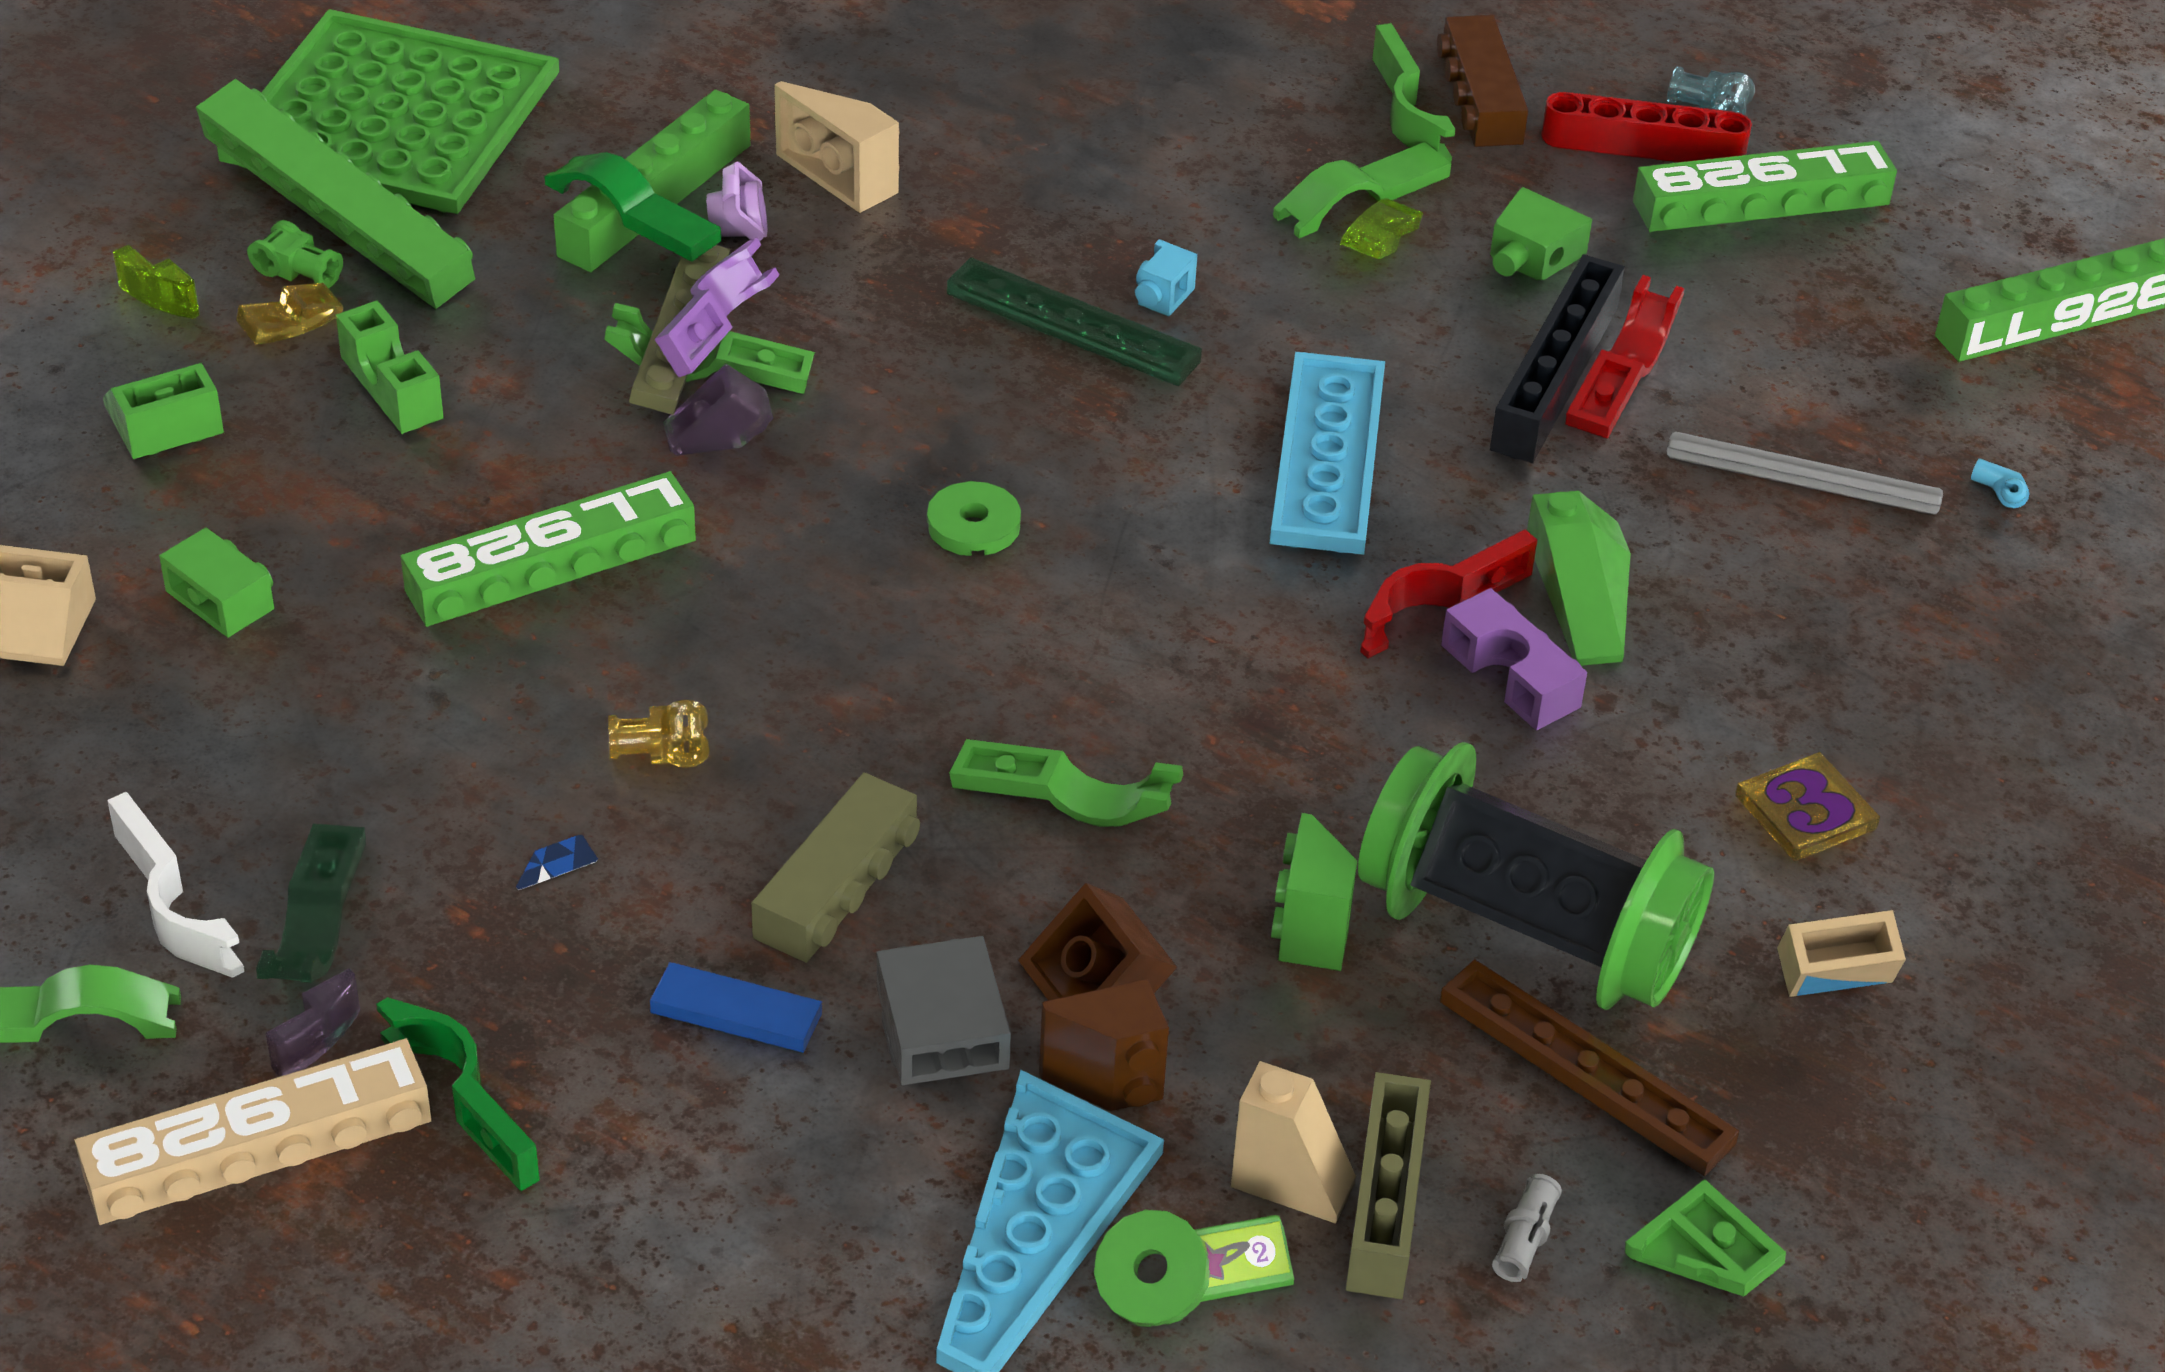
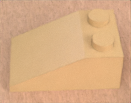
M782 81L774 84L777 156L859 213L899 193V122L868 102Z

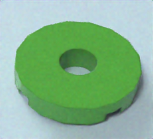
M968 481L952 484L938 491L928 505L927 523L931 538L943 549L959 555L972 556V551L984 550V555L995 554L1010 546L1020 532L1021 508L1016 498L1004 488L990 483ZM969 517H978L983 520L973 522L965 519Z
M1143 1210L1123 1217L1106 1232L1096 1251L1094 1276L1100 1296L1119 1317L1136 1326L1169 1325L1181 1321L1199 1305L1209 1286V1255H1207L1205 1242L1186 1220L1168 1211ZM1152 1254L1164 1256L1167 1261V1271L1164 1277L1155 1283L1140 1281L1138 1268L1141 1261Z

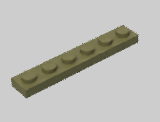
M715 245L692 262L680 257L634 381L629 403L674 415L688 374L678 378L656 343L655 338L693 298L690 289L695 282L709 269L726 258L730 253L729 248Z

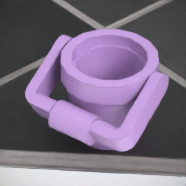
M739 162L725 167L722 171V190L707 194L708 220L721 227V237H747L750 240L757 237L760 241L763 237H767L768 229L762 181Z

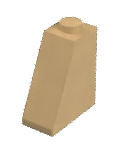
M1259 1061L1239 1102L1231 1187L1336 1224L1355 1184L1356 1175L1316 1084L1312 1078Z

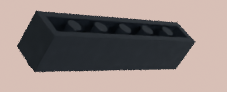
M1584 254L1581 256L1496 406L1490 451L1509 456L1513 459L1534 463L1618 309L1625 266Z

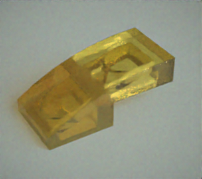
M324 283L283 286L279 302L239 305L236 321L255 345L285 340L314 330L335 319L336 314L343 312L344 306Z

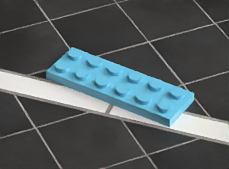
M1295 351L1270 544L1364 555L1385 361Z

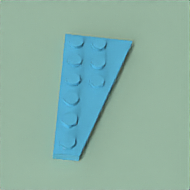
M1020 1070L1015 1097L1011 1108L1009 1107L999 1150L995 1153L976 1216L971 1243L967 1246L963 1259L962 1273L956 1292L953 1293L938 1342L936 1363L952 1372H999L1162 1156L1164 1139Z

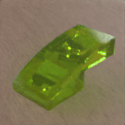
M1384 198L1369 207L1354 221L1342 236L1340 244L1376 259H1381L1397 251L1402 235L1419 229L1423 212Z
M129 244L113 251L119 287L137 300L166 313L190 319L199 316L194 279L168 258L152 265Z

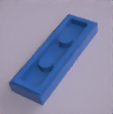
M669 962L650 999V1011L660 1016L804 1053L822 1015V1001Z

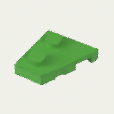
M1705 1179L1625 1241V1254L1630 1259L1743 1297L1783 1266L1786 1251Z

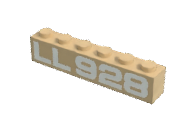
M406 1038L74 1140L82 1174L99 1225L118 1219H127L138 1213L169 1203L188 1200L195 1195L230 1184L242 1183L250 1178L278 1169L297 1166L307 1160L342 1149H351L362 1143L390 1134L409 1131L416 1126L432 1122L427 1085Z

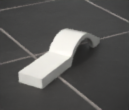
M124 792L107 800L116 839L148 879L147 895L154 929L160 944L177 958L233 978L243 973L244 966L230 948L239 943V938L225 918L207 921L185 918L169 910L171 903L183 892L177 857L130 795Z

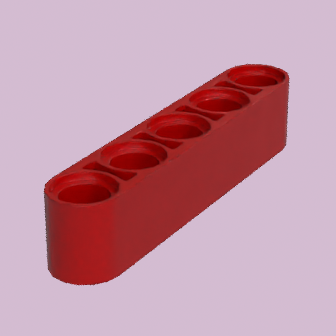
M1557 92L1548 96L1546 100L1541 137L1546 144L1557 148L1672 162H1688L1746 155L1752 123L1747 116L1732 111Z

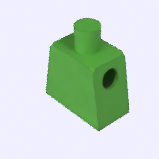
M1522 187L1494 225L1490 255L1493 258L1495 270L1506 277L1519 271L1536 280L1547 279L1580 259L1583 254H1587L1592 218Z

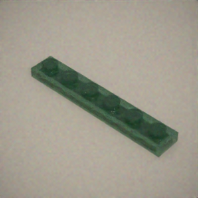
M972 257L947 280L948 295L1178 387L1201 363L1202 348Z

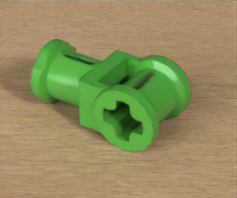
M286 220L277 221L272 226L271 233L263 240L253 241L247 248V255L253 267L268 277L279 276L292 281L300 274L313 279L316 285L329 289L338 281L343 268L341 253L331 249L324 251L314 247L312 235L302 232L295 224Z

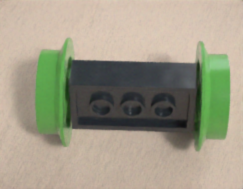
M1467 742L1455 745L1445 756L1421 746L1411 748L1396 765L1379 795L1363 837L1358 861L1359 879L1386 892V905L1390 917L1397 920L1404 919L1414 911L1425 895L1429 893L1601 967L1596 1001L1598 1007L1604 1010L1613 1007L1625 995L1651 1007L1658 1006L1675 983L1692 949L1708 907L1714 882V869L1684 856L1682 832L1677 829L1668 831L1655 846L1648 859L1645 860L1473 788L1476 752L1474 747Z

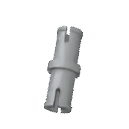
M1534 1174L1532 1178L1529 1177L1517 1208L1512 1209L1507 1215L1504 1223L1506 1234L1492 1263L1495 1273L1505 1280L1521 1282L1522 1278L1526 1279L1537 1248L1547 1241L1551 1229L1549 1219L1562 1192L1559 1183L1550 1176Z

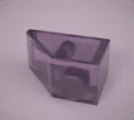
M725 364L678 407L674 415H670L663 421L670 452L678 456L742 448L755 435L762 433L774 417L766 389L728 364Z

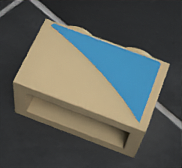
M1893 910L1789 924L1777 947L1789 997L1892 983L1906 960Z

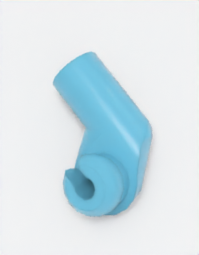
M1980 458L1978 459L1973 469L1971 480L1993 488L2001 504L2007 508H2019L2028 501L2029 489L2021 473Z

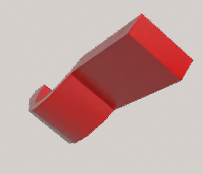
M1642 275L1634 289L1626 320L1616 342L1610 351L1601 349L1566 413L1565 425L1606 439L1609 438L1641 377L1644 378L1650 373L1660 356L1684 296L1683 287L1676 285L1670 298L1648 291L1651 277Z
M1524 529L1453 566L1443 563H1417L1398 569L1384 580L1364 616V624L1366 626L1360 652L1369 659L1388 649L1389 641L1384 632L1385 624L1392 620L1393 614L1407 607L1427 604L1451 608L1489 588L1498 593L1531 576L1538 540Z

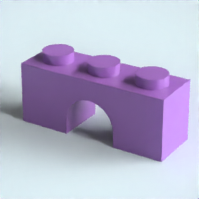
M1492 588L1446 610L1441 646L1471 673L1490 665L1510 667L1504 702L1536 731L1581 708L1587 671L1582 668L1578 661L1568 656L1552 642L1546 633L1536 628L1511 603L1505 601Z

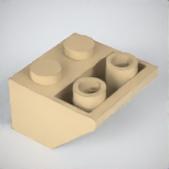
M0 545V658L59 666L65 665L96 600L87 555Z

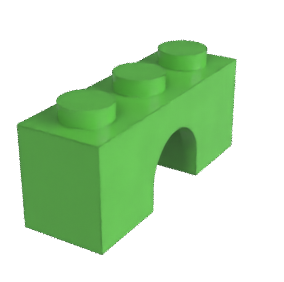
M378 300L336 314L342 360L401 434L444 419L438 373L419 350L404 354L399 339L398 325Z

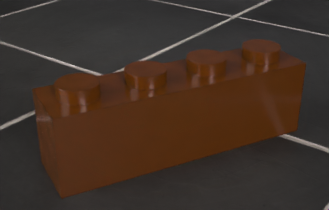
M1494 15L1446 17L1444 33L1438 34L1437 52L1438 57L1445 60L1447 82L1453 83L1454 103L1456 106H1461L1463 129L1469 130L1474 147L1523 145L1528 108Z

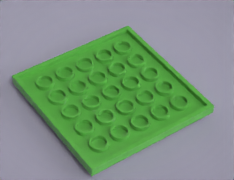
M328 9L261 93L267 102L275 108L286 110L294 118L295 122L305 130L315 131L321 137L324 144L335 152L342 151L345 153L354 166L364 173L370 172L376 176L382 186L394 195H402L409 204L458 214L558 75L559 58ZM217 147L220 162L246 168Z

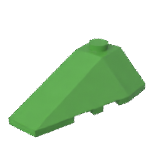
M1580 491L1534 494L1532 496L1527 531L1538 540L1534 560L1572 658L1578 661L1581 666L1623 662L1631 553L1618 522Z

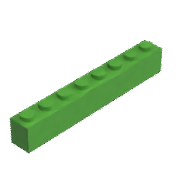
M235 78L196 106L205 138L433 308L437 309L475 280L471 261L473 254L469 246L461 238L451 237L441 229L431 216L421 215L411 207L402 195H394L384 188L376 176L370 172L364 173L354 166L345 153L342 151L335 152L324 144L321 137L315 131L305 130L295 122L294 118L286 110L275 108L267 102L259 90L255 88L249 89Z

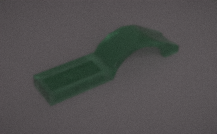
M313 823L288 886L286 921L280 947L276 955L274 950L262 951L256 967L257 979L274 978L312 983L327 974L333 963L338 945L342 908L366 846L365 827Z

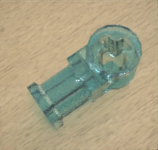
M1676 66L1669 85L1667 100L1671 103L1680 100L1699 105L1698 108L1728 111L1731 105L1733 106L1732 112L1745 115L1747 104L1752 101L1755 94V85L1751 78L1741 72L1725 74L1711 70L1708 77L1684 72L1683 67ZM1737 83L1735 92L1731 91L1733 85Z

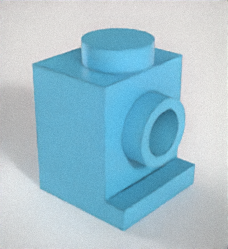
M1159 239L1154 246V256L1149 261L1145 260L1141 264L1136 276V284L1138 286L1135 289V296L1138 300V305L1170 316L1195 289L1197 254Z

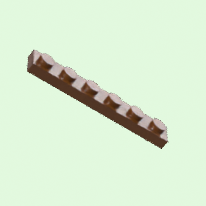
M1476 959L1442 988L1440 1003L1704 1177L1736 1145L1739 1135L1738 1129Z

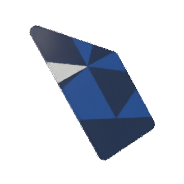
M583 835L568 838L536 850L516 888L521 890L595 863L598 861V858Z

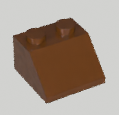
M1085 883L1018 959L1048 1001L1148 979L1155 993L1177 968L1176 964L1123 897Z
M1148 979L1042 1002L1039 1060L1041 1080L1109 1111L1127 1107H1141L1150 1102L1163 1100L1169 1026Z

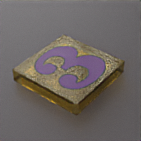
M1821 752L1739 782L1735 794L1794 862L1876 830L1880 820V816Z

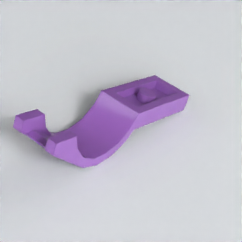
M757 237L747 241L702 275L690 289L693 298L655 338L656 343L678 378L692 373L733 328L726 316L742 302L769 287L780 275L776 268L767 270L762 274L751 256L761 246Z

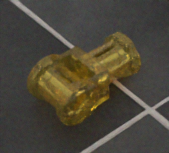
M680 700L668 706L649 707V718L619 719L617 715H608L610 759H618L620 754L651 753L652 764L671 763L678 767L689 768L703 763L708 758L710 752L708 739L704 736V729L708 724L706 708L693 700ZM684 714L688 715L687 727L683 726ZM684 741H689V753L684 752Z

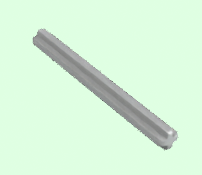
M1677 431L1672 432L1667 447V456L1671 459L1936 515L1939 512L1943 498V490L1938 487Z

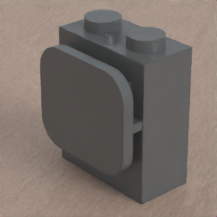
M983 936L876 951L877 991L882 1007V1025L892 1063L897 1068L901 1086L1009 1069L1011 1032Z

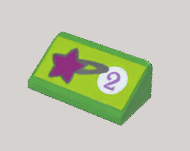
M1279 1215L1195 1229L1205 1242L1207 1255H1209V1286L1200 1302L1294 1285V1275L1286 1236Z

